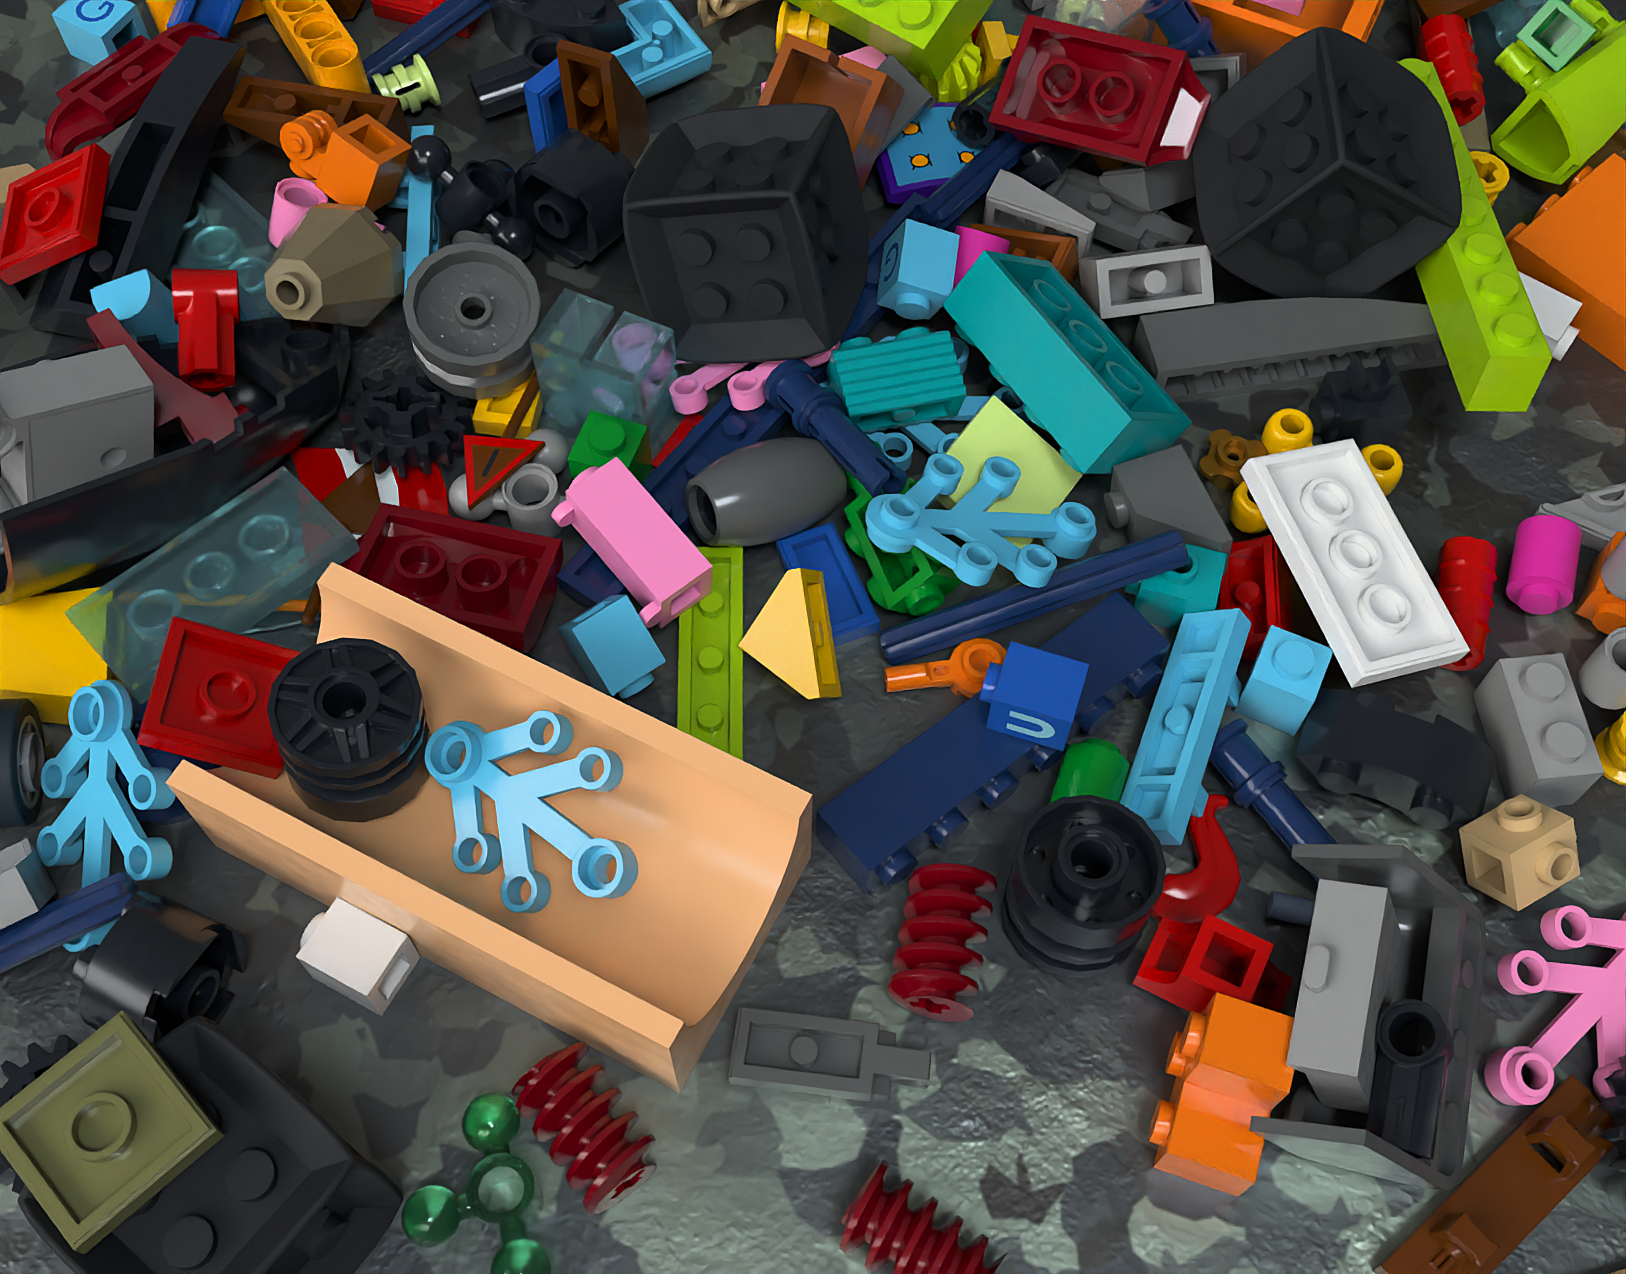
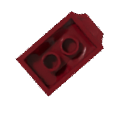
M1027 14L988 122L994 129L1012 133L1016 139L1024 143L1043 141L1149 167L1167 161L1187 160L1191 156L1211 103V94L1204 88L1196 76L1186 51Z
M382 502L367 532L358 539L348 543L338 565L519 653L525 654L536 643L555 597L558 584L556 575L560 572L563 561L562 539Z

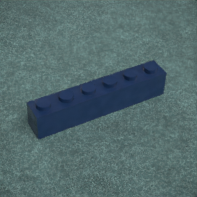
M1115 591L1038 648L1090 664L1063 751L987 729L986 724L991 704L979 700L981 691H979L818 809L816 815V837L865 895H868L882 883L887 888L895 886L905 879L917 866V856L933 844H936L939 848H944L951 844L968 827L970 822L967 818L985 805L990 810L1002 805L1018 789L1020 785L1018 780L1034 767L1043 772L1053 766L1065 754L1069 746L1067 742L1083 730L1088 735L1099 731L1117 712L1116 705L1130 694L1139 699L1150 692L1163 677L1164 671L1161 669L1170 643L1118 591Z

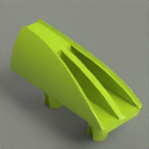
M1572 0L1570 2L1590 19L1600 31L1590 41L1592 47L1559 72L1554 71L1552 68L1549 69L1543 63L1544 60L1520 39L1516 43L1512 42L1494 61V64L1497 67L1499 66L1516 85L1520 84L1525 89L1527 96L1491 135L1492 150L1519 171L1548 183L1561 185L1594 153L1604 146L1626 121V20L1621 22L1614 20L1599 0Z

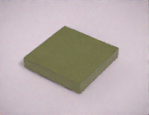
M123 1010L0 1107V1151L72 1249L81 1254H86L225 1136L135 1021Z

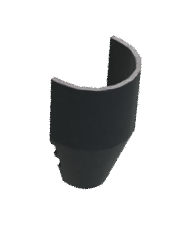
M281 317L241 321L240 325H235L236 385L228 386L220 392H202L212 398L224 392L233 407L243 403L249 411L233 419L234 432L216 443L207 438H202L192 445L182 429L161 441L154 434L153 459L0 513V532L5 551L4 554L0 555V606L18 602L198 532L335 414L340 402L351 356L349 329L347 326L340 323L334 324L333 333L312 328L295 329L293 319ZM156 334L136 337L137 344L150 357L172 375L180 379L178 371V342L159 345ZM96 343L70 347L2 368L0 373L32 366L42 360L49 359L53 361L97 351Z

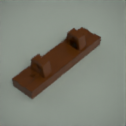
M1573 1074L1561 1081L1372 1271L1375 1274H1491L1616 1145L1599 1137L1607 1128L1613 1127L1612 1118L1598 1107L1600 1103ZM1537 1143L1562 1168L1560 1173L1531 1144Z

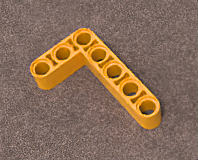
M145 0L159 34L168 29L166 25L177 0ZM244 0L233 25L266 13L311 85L372 94L357 45L326 0Z

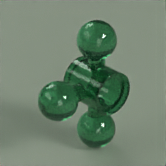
M500 1093L482 1094L473 1099L463 1113L461 1127L464 1138L471 1147L484 1152L485 1157L471 1171L466 1184V1193L455 1195L449 1189L439 1185L422 1187L412 1193L406 1200L402 1209L401 1224L405 1235L411 1242L424 1248H436L446 1244L456 1235L461 1222L478 1217L491 1232L500 1235L502 1247L493 1257L490 1274H551V1262L546 1250L537 1242L528 1239L527 1230L537 1222L542 1213L544 1194L540 1183L529 1166L521 1158L512 1155L509 1146L514 1142L520 1130L521 1117L517 1111L516 1104L509 1097ZM508 1178H515L524 1182V1193L516 1207L504 1213H495L489 1210L488 1197L492 1188L497 1183Z

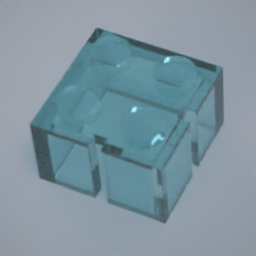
M565 288L529 340L544 412L549 414L556 422L567 427L579 426L582 428L590 410L648 426L650 449H652L675 412L669 392L670 386L678 378V371L673 369L677 364L674 330L624 311L591 361L587 359V356L614 316V306Z

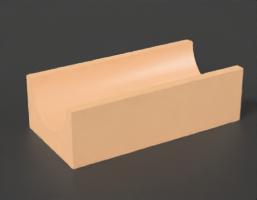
M332 562L316 582L320 591L322 609L316 644L342 637L372 639L396 650L415 670L423 696L430 737L439 728L455 721H467L478 724L486 733L527 722L528 718L535 712L546 710L562 714L569 719L573 728V738L570 746L559 755H547L530 749L495 761L497 765L512 776L575 759L581 751L588 747L611 750L619 755L623 763V776L620 783L613 790L597 792L580 788L543 799L592 837L618 840L627 844L634 852L638 863V876L632 888L623 896L615 899L594 898L583 894L575 885L572 877L573 861L529 828L534 870L543 873L547 877L551 887L550 899L547 905L537 913L510 911L501 899V885L505 878L502 857L497 868L485 875L464 873L456 867L452 856L453 846L457 839L451 790L440 785L430 773L415 798L393 814L367 822L334 821L309 809L292 789L284 764L281 773L275 780L225 766L203 770L183 759L165 783L216 847L329 907L337 897L345 900L408 935L420 956L680 1094L811 858L813 794ZM552 722L548 723L543 731L545 744L552 739L554 734ZM466 748L462 751L461 754V765L463 764L465 759ZM602 758L595 762L592 769L595 781L599 780L604 772ZM480 790L483 830L496 836L500 842L495 801ZM479 842L474 846L472 852L475 864L482 855V847ZM615 857L610 860L607 866V876L611 882L617 870ZM528 880L522 884L520 890L521 899L524 903L531 894V886Z

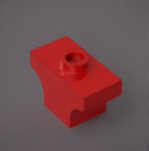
M1206 913L1203 920L1198 923H1183L1163 916L1132 984L1189 1012L1194 1011L1201 1014L1215 993L1218 992L1280 1013L1294 978L1282 972L1270 961L1269 956L1274 944Z

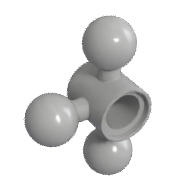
M544 428L533 431L525 440L544 441L546 446L504 481L502 489L496 488L471 511L468 508L466 473L460 475L452 483L449 490V502L453 511L461 518L479 521L487 518L494 510L507 511L512 529L553 538L563 527H560L555 522L551 514L559 504L566 500V496L560 495L555 475L566 467L570 448L564 436L555 430ZM533 501H542L541 503L536 504V505H532V506H527V505H526V504H528V503H530V502H533Z

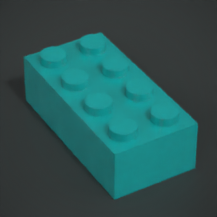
M984 250L942 304L957 322L955 330L958 335L970 345L977 347L991 363L989 365L991 374L1000 383L1012 388L1026 404L1024 412L1027 417L1040 428L1048 430L1061 446L1060 455L1064 461L1080 473L1112 474V466L1170 448L1192 423L1188 416L1050 261Z

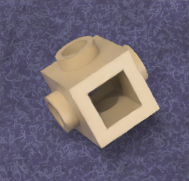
M1523 794L1502 802L1495 809L1459 828L1468 885L1516 911L1522 910L1580 875L1576 843L1577 836L1573 818Z

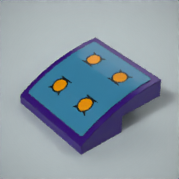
M936 102L931 109L925 106L875 159L887 202L904 204L914 192L925 198L930 197L986 147V145L980 144L970 148L957 138V129L951 118L959 103ZM989 189L979 198L986 199Z

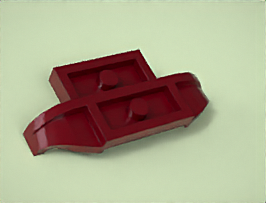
M181 22L169 27L152 40L140 34L55 92L61 103L52 112L45 127V146L50 159L55 162L73 153L77 146L93 139L98 143L111 134L117 125L136 113L163 71L190 36L225 42L230 41L199 22Z

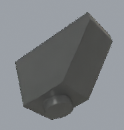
M1181 444L1112 466L1110 492L1104 495L1105 508L1112 525L1115 528L1123 527L1130 543L1171 529L1178 530L1186 544L1227 553L1223 575L1226 574L1233 538Z

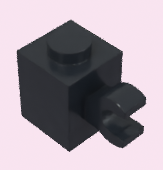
M1384 356L1381 364L1376 367L1364 368L1361 359L1353 360L1346 370L1327 372L1316 397L1312 398L1309 404V418L1312 421L1314 432L1320 433L1323 444L1353 438L1360 451L1373 444L1395 447L1413 414L1412 407L1391 356Z

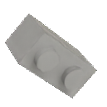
M1183 244L1078 259L1081 297L1100 319L1214 304L1211 253L1206 244Z
M1563 653L1499 659L1472 695L1489 748L1498 756L1495 767L1506 800L1523 794L1549 807L1574 804L1605 772Z

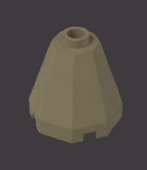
M319 203L312 206L281 240L264 274L266 298L285 319L366 327L376 321L384 312L383 310L404 292L401 243L390 231L384 233L374 223L378 218L367 206Z

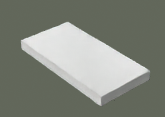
M1353 438L1247 460L1240 473L1351 688L1457 662L1470 651Z

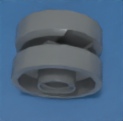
M475 241L451 244L425 257L408 278L403 299L407 326L417 363L432 383L454 396L481 400L505 395L527 381L540 362L545 338L541 301L536 279L520 258L498 245Z

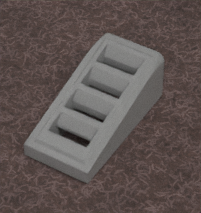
M1002 169L999 170L986 195L983 225L1066 237V234L1069 233L1077 236L1078 258L1089 257L1096 223L1021 177Z

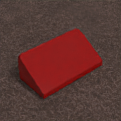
M1273 535L1232 543L1227 572L1222 576L1218 595V610L1240 608L1252 623L1240 659H1255L1271 625L1294 633L1291 571Z

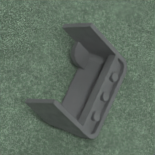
M1293 844L1291 858L1319 879L1388 888L1402 934L1391 1004L1402 999H1417L1430 1004L1440 1013L1453 1038L1454 1054L1446 1071L1434 1161L1416 1159L1367 1131L1368 1114L1321 1105L1311 1084L1302 1085L1294 1097L1287 1101L1283 1111V1119L1251 1116L1249 1131L1303 1159L1415 1187L1451 1191L1460 1179L1464 1160L1487 949V935L1483 916L1477 906L1404 845ZM1412 1023L1405 1026L1399 1032L1396 1039L1397 1051L1406 1056H1420L1427 1053L1434 1044L1435 1030L1423 1023Z

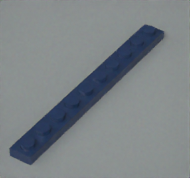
M914 192L869 240L866 283L852 320L845 334L840 339V345L852 338L865 337L890 309L876 305L884 244L906 218L919 222L918 216L921 214L920 205L927 199L922 195ZM958 216L944 230L954 233L956 225L960 226L961 217ZM829 360L820 366L811 368L814 380L818 384L827 379L826 371ZM755 362L748 371L753 370L762 362ZM728 391L641 485L681 531L686 534L692 527L685 502V489L688 481L716 459L738 448L772 439L792 416L784 408L774 407L767 399L756 409L748 411L738 410L733 407ZM588 543L556 575L559 588L589 609L610 595H627L628 597L631 595Z

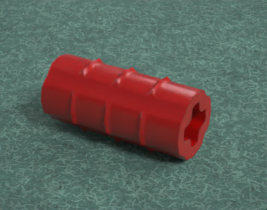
M1441 14L1429 19L1421 27L1418 36L1421 52L1420 60L1433 63L1457 124L1464 125L1473 121L1482 113L1483 106L1486 103L1482 87L1484 80L1478 71L1477 64L1479 60L1476 54H1474L1472 47L1474 41L1471 35H1469L1464 18L1457 14Z
M1457 536L1444 541V545L1439 550L1437 570L1433 575L1434 585L1470 651L1457 662L1437 667L1446 668L1451 671H1469L1478 668L1479 664L1484 660L1487 635L1491 632L1488 624L1490 609L1494 606L1492 601L1494 582L1498 579L1495 573L1498 552L1496 547L1489 541L1471 536Z

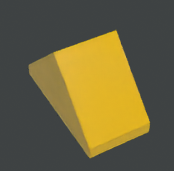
M804 568L788 570L738 646L807 699L842 697L823 571Z

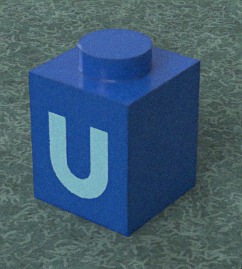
M1010 641L1003 665L990 662L979 700L991 704L986 728L1063 751L1090 664Z

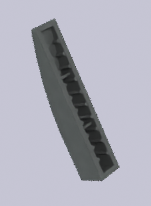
M1306 297L1252 300L1230 304L1219 302L1208 307L1178 311H1157L1153 314L1140 316L1130 351L1175 403L1321 383L1327 372L1346 370L1353 360L1361 359L1363 367L1368 368L1379 366L1384 356H1391L1398 372L1449 364L1428 304L1361 298Z

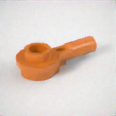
M973 638L958 645L954 649L950 660L884 667L886 691L888 693L930 687H950L956 696L964 695L971 698L982 690L990 662L1003 665L1007 651L999 643L992 640Z

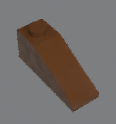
M560 39L556 46L568 128L579 130L584 135L599 142L611 153L620 152L624 154L635 167L650 140L646 100L614 54Z
M243 75L222 113L227 123L282 148L280 142L282 126L312 110H322L328 113L334 119L338 128L367 113L405 142L411 143L400 99L395 97Z

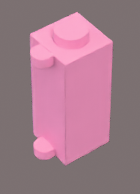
M615 457L600 468L593 466L581 472L573 480L570 488L565 491L566 500L559 504L552 512L551 517L560 527H565L569 524L575 527L643 607L638 615L647 629L656 624L663 628L711 593L713 566L618 457Z

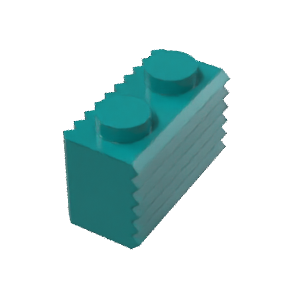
M914 327L899 333L894 340L873 343L868 337H856L843 342L837 350H831L826 371L830 388L842 399L844 414L864 433H873L877 430L885 431L888 428L896 429L900 426L907 427L911 424L918 425L922 422L929 423L933 420L941 421L946 417L952 419L958 415L966 397V386L963 384V375L960 373V365L957 363V355L954 352L953 342L948 330L930 333L926 327Z

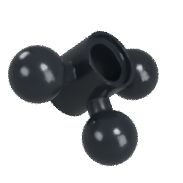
M422 135L410 143L412 148L407 157V166L411 173L423 181L431 182L438 180L446 188L435 202V211L447 228L454 233L462 230L478 233L485 225L491 231V240L495 245L500 246L521 260L531 255L536 245V235L532 226L520 217H504L497 210L502 203L508 201L507 184L509 179L515 174V171L508 163L498 159H490L484 162L470 160L457 172L451 166L452 155L448 145L439 137Z

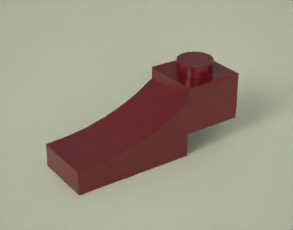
M110 308L86 319L91 336L100 350L125 344L154 384V434L159 441L182 429L191 445L202 438H207L216 443L235 431L233 419L249 411L243 403L233 407L224 392L212 398L172 375L135 342Z

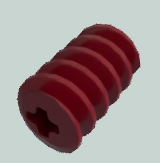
M952 863L925 865L914 870L909 878L908 886L912 895L908 896L903 907L907 921L902 923L898 932L899 942L902 947L897 949L892 961L894 969L898 973L893 974L888 981V993L900 1006L929 1019L942 1022L970 1020L975 1014L973 1009L957 1002L956 998L975 996L979 991L977 981L962 975L961 971L979 970L983 967L984 959L982 955L966 948V945L983 944L988 940L987 929L971 921V919H985L992 915V904L975 894L983 895L994 892L997 889L996 877L987 871L967 865Z
M578 1042L562 1050L555 1051L540 1060L515 1083L511 1094L513 1097L519 1096L516 1108L520 1116L528 1120L536 1119L532 1127L536 1139L543 1143L553 1142L549 1155L554 1165L561 1167L571 1165L566 1175L570 1188L574 1190L589 1188L583 1199L584 1208L589 1214L596 1215L622 1201L651 1177L657 1168V1164L647 1165L644 1158L654 1146L656 1139L652 1134L634 1141L628 1139L627 1134L638 1121V1114L636 1111H630L613 1118L610 1111L621 1098L622 1092L616 1087L598 1095L593 1089L604 1076L605 1069L601 1064L579 1071L577 1065L588 1053L589 1047L585 1042Z
M885 1160L876 1167L841 1220V1224L845 1225L840 1242L841 1251L845 1254H850L866 1242L869 1243L864 1265L865 1269L871 1274L890 1261L895 1263L892 1274H994L1007 1254L1005 1253L993 1263L987 1265L984 1259L989 1238L983 1233L965 1246L960 1245L959 1238L964 1219L959 1215H956L939 1228L936 1227L933 1223L939 1201L933 1196L915 1209L908 1206L914 1182L909 1178L890 1191L884 1188L889 1163Z

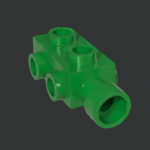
M873 441L883 452L881 445L878 442ZM845 469L847 488L854 490L857 498L844 508L851 524L845 530L844 535L850 548L857 555L867 560L873 576L867 580V588L870 595L880 606L889 610L914 616L933 612L944 603L945 596L963 581L956 576L954 570L916 546L904 553H892L876 546L867 535V524L865 522V513L873 498L865 487ZM907 478L906 485L900 494L904 495L917 481Z

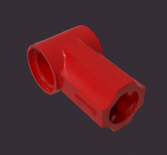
M173 268L172 297L175 324H179L178 371L180 380L200 392H220L228 386H235V325H240L238 270Z

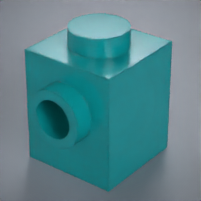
M1185 543L1188 551V562L1186 565L1125 586L1124 592L1135 595L1133 607L1149 623L1179 630L1185 613L1215 610L1227 553Z

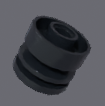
M342 637L312 645L288 661L273 682L267 706L272 733L280 756L283 759L292 789L309 809L334 821L367 822L391 815L415 798L429 776V771L425 764V748L430 738V732L426 721L423 696L415 670L396 650L372 639Z
M1093 795L1062 797L1037 810L1022 829L1001 905L1006 933L1021 955L1045 972L1071 979L1102 976L1123 964L1139 943L1142 932L1147 926L1148 918L1153 913L1162 894L1167 866L1160 840L1141 816L1117 801Z

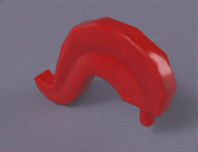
M1209 795L1203 816L1198 818L1190 816L1187 831L1197 861L1196 868L1188 873H1168L1165 876L1162 894L1151 914L1154 920L1160 922L1162 917L1165 916L1183 923H1198L1203 920L1206 913L1217 917L1232 904L1241 882L1237 857L1215 818V812L1225 810L1228 806V798L1225 795Z

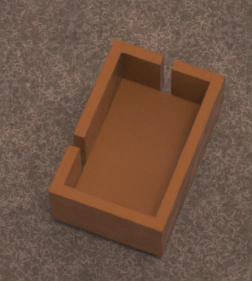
M786 33L757 106L809 103L835 108L849 138L862 192L905 89L886 73L844 56L839 58L830 50Z

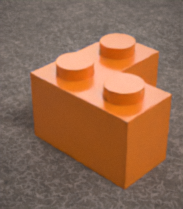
M1218 992L1215 993L1201 1014L1194 1011L1190 1012L1183 1033L1177 1031L1174 1036L1166 1062L1165 1073L1176 1076L1170 1102L1159 1099L1149 1129L1148 1142L1159 1145L1153 1168L1239 1197L1255 1183L1265 1139L1249 1131L1251 1116L1270 1118L1271 1110L1290 1092L1295 1069L1288 1067L1286 1062L1294 1017Z

